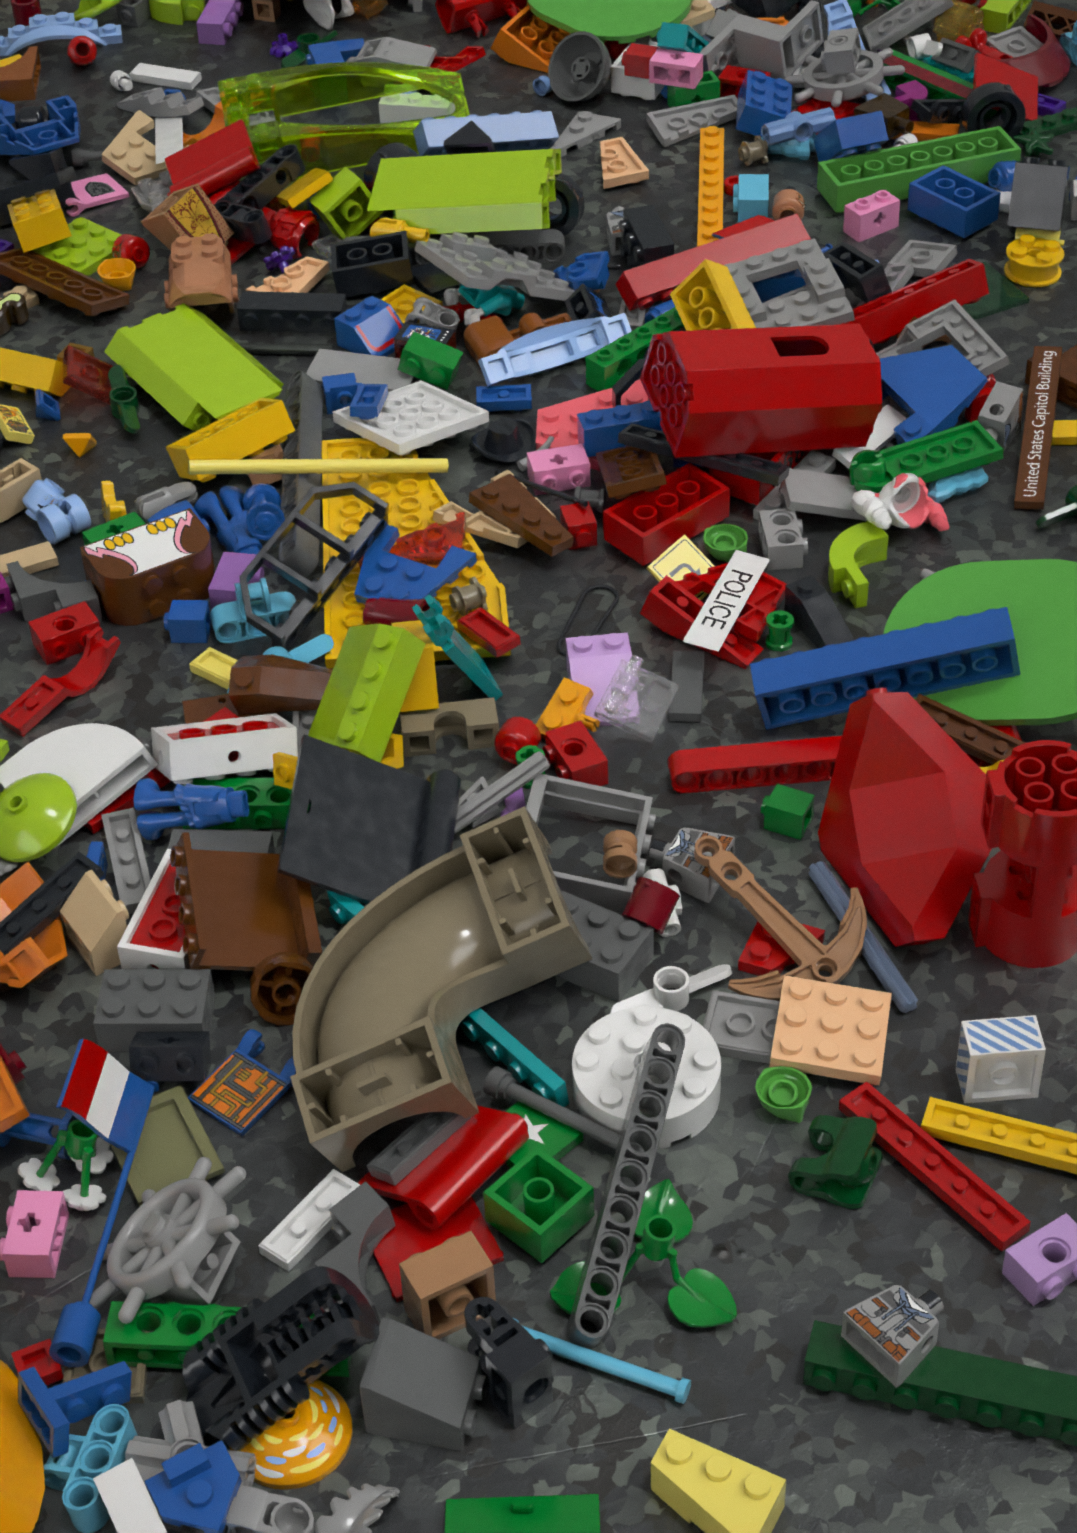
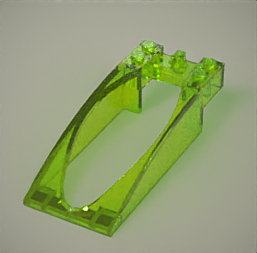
M379 62L324 63L276 69L218 81L225 127L243 119L259 164L265 162L283 146L296 145L306 168L304 173L297 179L315 167L334 172L342 170L344 167L349 169L367 165L376 151L390 143L406 144L419 154L413 131L422 119L367 125H330L282 122L281 117L419 89L441 96V98L450 101L456 107L455 111L449 115L432 118L444 119L448 116L460 118L470 115L461 74L424 66ZM273 110L276 121L251 126L250 114Z

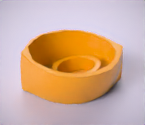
M111 258L105 259L98 266L97 272L103 283L120 291H129L132 288L136 266L129 259Z

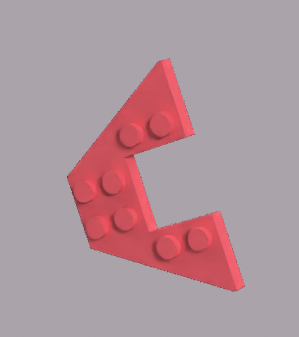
M640 379L636 380L621 396V405L625 406L649 401ZM612 388L538 409L536 450L547 441L549 436L554 437L549 449L579 444L577 414L590 410L612 408ZM596 456L588 457L590 468L600 471Z

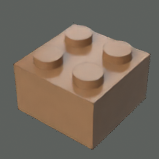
M472 1231L460 1236L451 1237L443 1244L423 1253L413 1254L407 1260L399 1263L405 1312L416 1330L438 1340L465 1328L464 1311L470 1301L479 1297H488L496 1301L493 1264ZM481 1315L476 1316V1321L484 1318Z

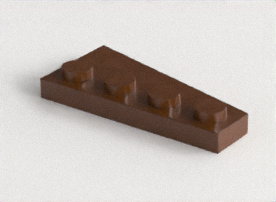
M511 473L469 493L470 504L551 557L572 547L573 536Z

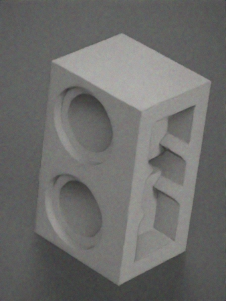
M787 508L759 511L758 536L764 558L770 559L766 566L767 571L803 568V555H808V541L806 537H803L802 520L797 519L795 511L788 510Z

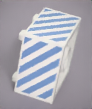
M1036 1015L961 1022L956 1073L964 1104L1038 1098L1046 1048Z

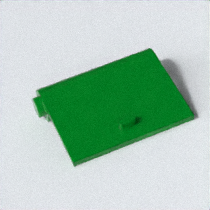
M599 1494L446 1499L445 1533H600Z

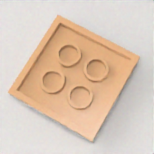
M784 975L769 1067H792L802 1073L860 1083L867 1081L869 1084L880 1086L892 993Z

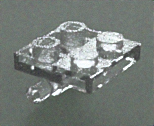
M632 655L629 662L624 659L621 660L594 712V716L652 743L679 691L680 685L641 668L643 659Z

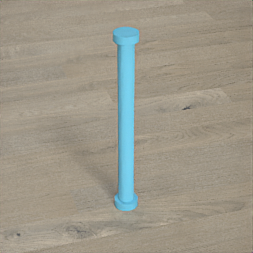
M523 1326L535 1340L538 1338L542 1339L552 1354L675 1397L676 1402L682 1404L688 1398L691 1380L682 1377L681 1380H677Z

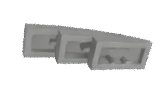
M162 87L131 94L117 103V106L120 109L133 113L141 110L146 115L153 117H177L190 115L204 106L201 96L185 100L181 91L165 95Z

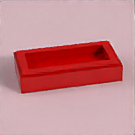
M482 607L457 620V626L460 631L496 658L521 645L520 636Z

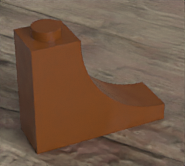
M38 46L28 47L27 52L21 58L11 64L0 67V99L4 101L36 100L41 73Z

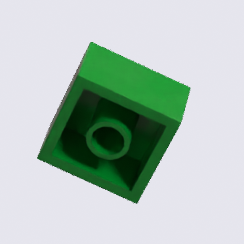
M538 1146L532 1149L483 1192L485 1221L541 1263L595 1216L594 1187Z

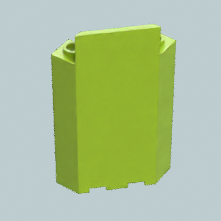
M561 149L381 158L367 211L395 210L393 219L405 220L410 227L428 228L430 234L550 228L549 202L556 201L555 175L562 173Z
M184 303L176 306L174 311L164 315L158 313L143 319L141 324L131 328L125 326L118 329L104 351L116 364L121 365L125 372L177 421L193 431L209 425L213 418L219 420L260 398L275 399L281 393V388L284 385L206 315Z

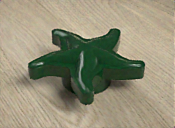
M1028 126V135H1016L1013 137L1015 143L1024 145L1025 156L1027 157L1030 155L1037 156L1041 153L1053 154V149L1047 145L1054 139V134L1052 133L1040 135L1032 126Z

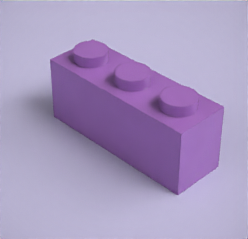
M209 0L196 22L199 44L225 45L228 38L231 37L234 27L237 26L240 16L243 15V3L240 0Z

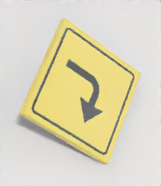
M684 534L646 569L659 582L666 575L674 581L683 580L684 574L687 573L705 574L708 572V568L714 567V565ZM701 591L694 596L702 600L707 593Z

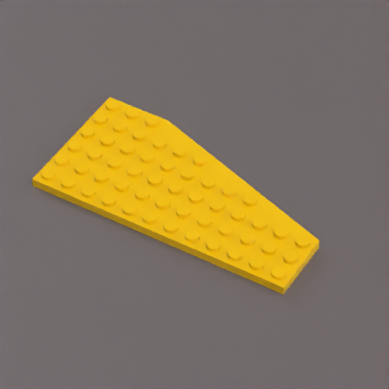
M365 438L322 440V459L418 458V453L415 449L410 454L397 455ZM428 473L322 474V486L355 482L389 504L388 525L397 527L400 536L388 553L434 568L438 567L451 546L476 554L477 562L471 568L466 566L458 573L459 578L453 583H446L436 591L437 596L434 598L439 601L443 608L442 615L450 620L454 629L482 658L495 657L458 629L457 620L464 616L452 609L449 595L452 594L453 587L459 586L461 588L470 585L469 579L476 577L480 585H483L487 592V612L509 627L505 587L494 576L484 560V554L470 533L433 521L434 510L449 502L435 479H431ZM354 495L322 499L323 529L344 542L351 533L355 535L360 529L359 525L367 512L372 513L375 509ZM324 542L323 569H325L327 562L332 556L337 557L340 554ZM364 555L324 605L325 634L331 636L334 641L333 648L325 653L326 668H334L349 627L366 625L363 623L365 604L357 602L354 595ZM475 608V609H472V610L468 611L467 614L473 612L474 610H476V609H478V608ZM433 643L435 662L451 660L442 647L436 646ZM511 650L501 656H510Z

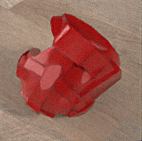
M286 207L278 210V213L273 214L268 220L273 234L270 238L271 243L275 248L278 247L279 249L282 246L293 247L295 252L292 256L293 259L302 257V254L299 252V242L303 232L305 233V239L309 240L308 246L315 247L320 227L317 215H314L312 211L294 210L291 207Z

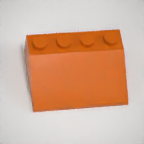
M527 5L499 30L490 49L508 63L548 73L553 51L571 33L539 19L531 12L530 6Z

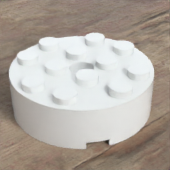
M641 1005L639 1007L622 1009L602 1017L593 1023L579 1038L572 1057L573 1099L576 1110L578 1109L583 1117L621 1134L643 1050L656 1027L665 1023L674 1024L684 1033L685 1047L657 1148L664 1149L671 1147V1142L688 1135L690 1138H693L714 1117L720 1102L721 1057L717 1044L710 1033L688 1015L666 1008ZM658 1042L662 1049L671 1051L668 1045ZM649 1075V1078L654 1083L662 1084L658 1077ZM639 1109L644 1116L654 1118L649 1110Z

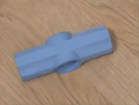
M830 107L805 114L793 111L785 119L765 123L761 127V135L763 140L767 141L768 146L794 139L798 142H805L813 134L820 133L835 121L836 118Z

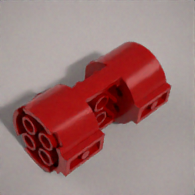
M1039 740L1021 744L1013 748L1012 754L1003 762H999L997 770H987L980 824L988 848L999 847L1001 851L988 861L983 873H974L968 923L975 947L986 946L998 958L1021 967L1045 968L1055 966L1067 961L1077 952V751L1071 750L1072 744L1062 741Z

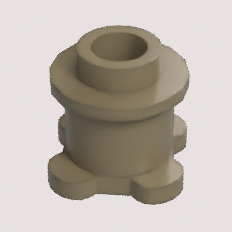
M760 135L755 136L753 142L743 141L738 149V156L741 162H744L747 166L759 160L763 164L768 163L767 141L762 140Z
M476 577L469 579L470 585L461 588L459 586L453 587L452 594L449 595L452 609L455 612L458 611L462 616L467 615L468 611L478 607H482L486 611L488 610L486 604L487 592L485 587L480 585Z

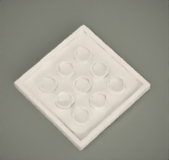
M422 380L388 392L387 399L379 416L373 419L363 420L359 417H350L349 406L332 412L334 423L397 455L410 454L414 449L432 446L436 441L444 438H453L457 433L477 429L479 425L489 422V411Z

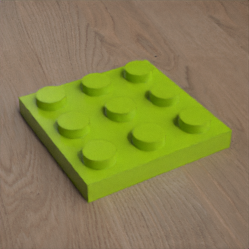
M80 217L68 224L71 237L31 250L90 276L97 272L98 266L105 259L113 258V243L121 234Z

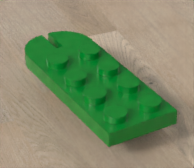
M975 420L880 451L863 450L856 453L849 467L850 483L854 485L856 491L868 490L880 493L887 483L901 473L915 474L917 477L922 478L925 483L934 482L956 473H962L966 470L1001 460L1004 457V449Z

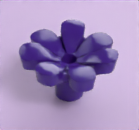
M281 33L278 35L279 41L272 42L270 55L281 58L285 54L286 57L297 50L298 45L295 41H288L287 34Z
M282 246L279 249L280 253L274 251L270 254L271 257H265L263 259V262L266 264L265 267L269 271L279 268L283 274L284 268L288 267V263L293 261L292 256L295 254L293 247Z

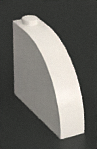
M78 724L50 732L18 751L0 766V783L6 788L16 780L28 775L51 773L63 778L72 787L77 799L76 816L69 832L56 846L58 847L154 769L158 763L136 737L123 729L107 724Z

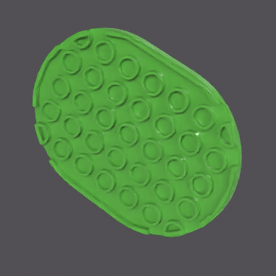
M694 0L526 1L535 16L571 34L585 31L597 36L603 43H605V40L618 41V44L636 42L637 38L650 36V38L656 37L661 29L662 22L679 24L690 12V7Z
M1061 559L979 561L958 564L940 570L917 583L898 601L892 610L883 634L893 630L918 627L924 623L945 621L956 616L977 614L988 609L1007 607L1015 637L1021 675L924 696L988 726L1048 725L1077 719V562Z

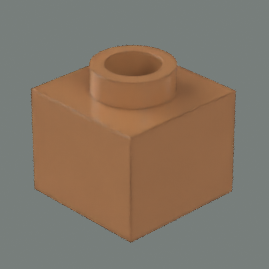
M252 0L254 20L275 22L281 15L280 0Z

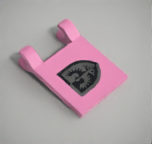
M107 173L71 182L76 199H66L65 202L68 206L74 205L71 210H66V213L71 217H75L86 208L128 198L129 193Z

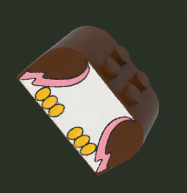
M191 508L80 547L86 581L91 580L99 599L101 612L114 624L134 626L162 617L165 612L170 611L172 600H206L209 598L208 588L215 574L210 534Z

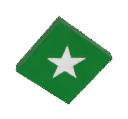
M519 1101L505 1111L520 1115L526 1121L529 1133V1140L505 1162L510 1168L536 1146L559 1161L584 1140L582 1132Z

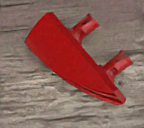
M436 0L434 3L446 33H453L471 27L476 36L480 38V34L485 36L489 32V28L484 22L507 14L512 19L526 7L527 1Z

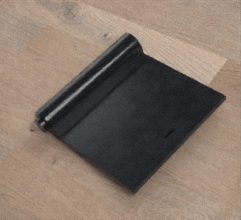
M304 734L300 743L277 872L369 904L401 879L453 850L461 790L460 777L451 770L441 769L430 774L425 780Z

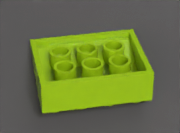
M384 624L349 627L308 736L381 763L426 643L400 627Z

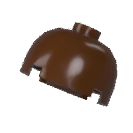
M278 952L266 957L256 966L250 980V998L253 1007H255L265 1021L276 1025L294 1024L296 1007L304 984L314 967L313 964L304 956L296 953Z

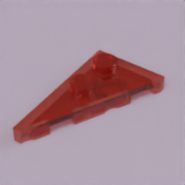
M465 512L455 514L456 520L439 526L436 522L428 525L423 530H417L398 538L396 545L392 546L388 553L425 565H439L451 546L464 549L466 532ZM364 555L358 562L360 568L362 566Z

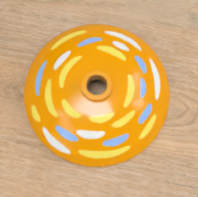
M316 1379L308 1385L309 1399L303 1404H298L295 1410L286 1414H293L291 1418L275 1421L271 1428L264 1430L259 1437L252 1439L251 1443L240 1450L241 1452L254 1453L256 1456L254 1482L273 1489H298L324 1479L341 1464L351 1445L353 1425L347 1403L334 1388Z

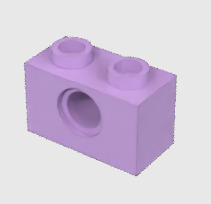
M1067 1213L1005 1250L1002 1274L1033 1306L1046 1298L1048 1300L1054 1299L1063 1291L1065 1286L1077 1280V1223Z

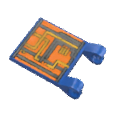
M254 1029L247 1031L237 1049L188 1097L192 1105L241 1137L293 1086L290 1076L296 1074L293 1056L287 1061L280 1075L253 1059V1057L258 1056L265 1049V1044L261 1041L262 1034Z

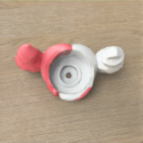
M901 473L894 477L892 481L882 488L880 493L868 490L854 492L851 500L852 508L857 513L864 516L868 522L884 530L889 529L891 524L900 528L917 529L923 522L937 528L940 532L950 528L946 513L941 504L934 502L932 498L928 497L926 483L922 478L912 473Z

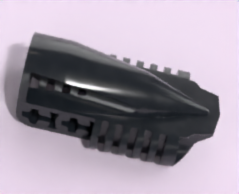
M320 1266L312 1268L300 1275L265 1303L259 1298H254L247 1304V1307H242L236 1312V1315L230 1316L224 1324L217 1326L213 1333H208L202 1338V1341H198L188 1348L183 1361V1378L188 1389L186 1402L193 1401L204 1441L209 1443L217 1439L224 1440L232 1449L240 1451L251 1443L252 1439L259 1437L264 1430L271 1428L275 1421H280L287 1413L295 1410L298 1404H303L310 1397L308 1385L336 1364L351 1356L364 1344H371L378 1338L380 1332L375 1313L365 1296L350 1279L329 1267ZM339 1293L341 1300L336 1302L333 1296ZM326 1303L328 1308L323 1310L321 1306Z

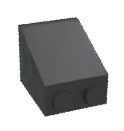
M382 1317L379 1325L380 1334L374 1341L359 1387L366 1433L462 1451L466 1436H473L475 1432L477 1411L474 1408L476 1401H483L487 1388V1376L482 1375L480 1357L393 1319Z

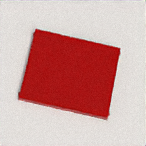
M977 52L974 55L973 90L990 82L1008 84L1024 104L1026 112L1025 121L1036 120L1038 116V77ZM993 107L991 109L998 111L999 107Z
M472 1196L437 1230H432L423 1225L415 1217L408 1204L392 1209L391 1213L396 1226L384 1236L373 1252V1256L396 1303L403 1300L399 1263L407 1260L413 1254L423 1253L441 1245L451 1237L460 1236L472 1231L493 1265L504 1261V1253L500 1250Z

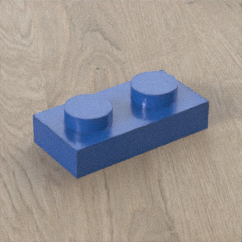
M360 384L349 406L350 417H359L363 420L378 417L388 396V384Z
M531 384L476 386L477 406L489 412L532 409Z

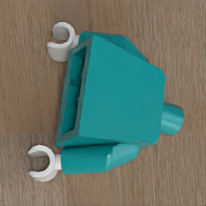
M460 284L458 289L449 288L444 292V300L447 306L455 305L456 302H459L458 296L462 295L475 307L465 311V325L480 321V316L484 315L486 317L493 312L509 315L512 308L520 310L525 301V296L517 293L514 287L498 284L491 290L468 288Z

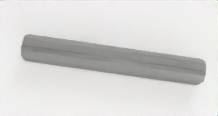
M540 751L536 752L461 805L457 812L455 834L547 770L550 764L544 754Z

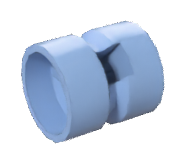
M71 494L59 500L57 505L50 504L36 512L37 522L43 535L54 545L69 538L70 532L76 535L91 527L88 509L76 494Z

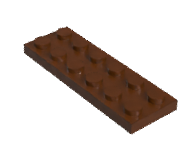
M22 247L0 253V275L11 278L15 283H22L33 291L44 293L50 299L59 300L65 303L67 307L79 309L87 316H98L101 312L118 310V307L129 305V294L31 250L24 253Z

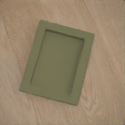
M181 1085L152 1097L127 1178V1182L139 1207L143 1204L142 1193L145 1190L152 1189L158 1192L176 1181L189 1178L197 1160L201 1157H207L212 1162V1167L205 1180L225 1173L224 1167ZM110 1144L122 1170L127 1153Z

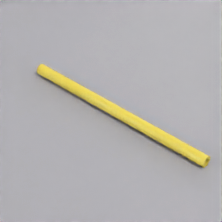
M447 458L188 461L189 475L448 473L449 468Z

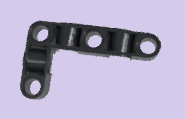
M290 144L280 148L260 165L259 170L249 174L214 204L215 208L234 232L231 238L253 244H262L272 237V231L261 209L286 186L304 173L306 168L296 145Z

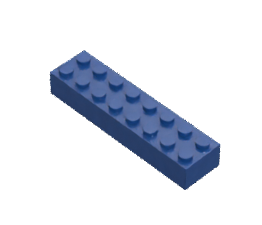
M1007 607L988 609L977 614L956 616L945 621L924 623L918 627L893 630L882 635L861 637L850 642L829 644L823 648L805 652L797 651L791 655L766 658L759 662L750 663L755 697L766 730L846 713L849 711L851 703L867 696L866 691L875 688H887V692H908L915 698L919 694L929 695L1021 675L1015 637Z

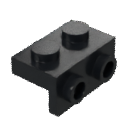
M914 99L910 108L924 122L959 123L965 99Z

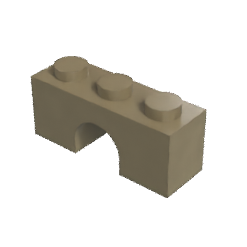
M494 697L439 703V708L399 713L405 757L437 754L436 742L446 735L462 736L467 741L468 750L495 747L494 741L499 731V721Z

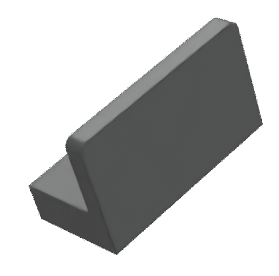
M942 37L940 41L943 44L942 52L938 57L932 56L931 59L936 63L969 74L974 65V55L980 52L975 48Z

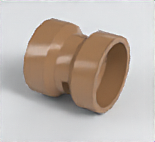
M615 830L606 834L603 840V851L605 853L603 856V870L614 878L630 877L637 870L636 836L626 830Z

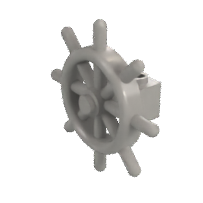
M858 28L830 30L828 39L824 41V51H821V57L807 56L805 61L808 66L803 74L786 76L784 80L792 85L804 84L805 90L794 96L796 103H801L812 97L820 101L831 102V105L837 108L840 106L841 101L856 99L868 93L877 96L882 95L883 88L879 85L882 83L884 76L901 75L905 72V68L902 65L883 66V60L891 57L893 50L886 48L878 53L861 50Z
M201 1157L197 1160L189 1178L176 1181L158 1192L152 1189L145 1190L142 1193L143 1204L126 1221L114 1242L107 1244L102 1261L107 1260L109 1278L92 1293L89 1304L97 1310L120 1290L126 1296L118 1313L119 1320L124 1324L133 1321L143 1300L161 1295L167 1302H178L184 1305L210 1304L241 1242L230 1232L237 1229L239 1219L234 1214L226 1215L227 1207L224 1197L245 1179L246 1170L241 1166H236L214 1186H211L205 1179L212 1167V1162L207 1157Z

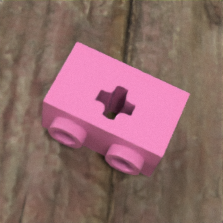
M658 48L649 61V83L695 89L703 77V54Z
M880 190L872 195L846 204L844 206L843 232L857 242H862L898 227L900 199L886 190Z
M583 444L527 452L529 481L557 491L576 489V486H581V488L591 486L590 462ZM532 488L535 495L547 494Z
M17 1190L14 1206H9L7 1210L6 1224L8 1231L6 1238L2 1237L0 1239V1261H4L9 1277L55 1278L69 1218V1211L63 1191Z

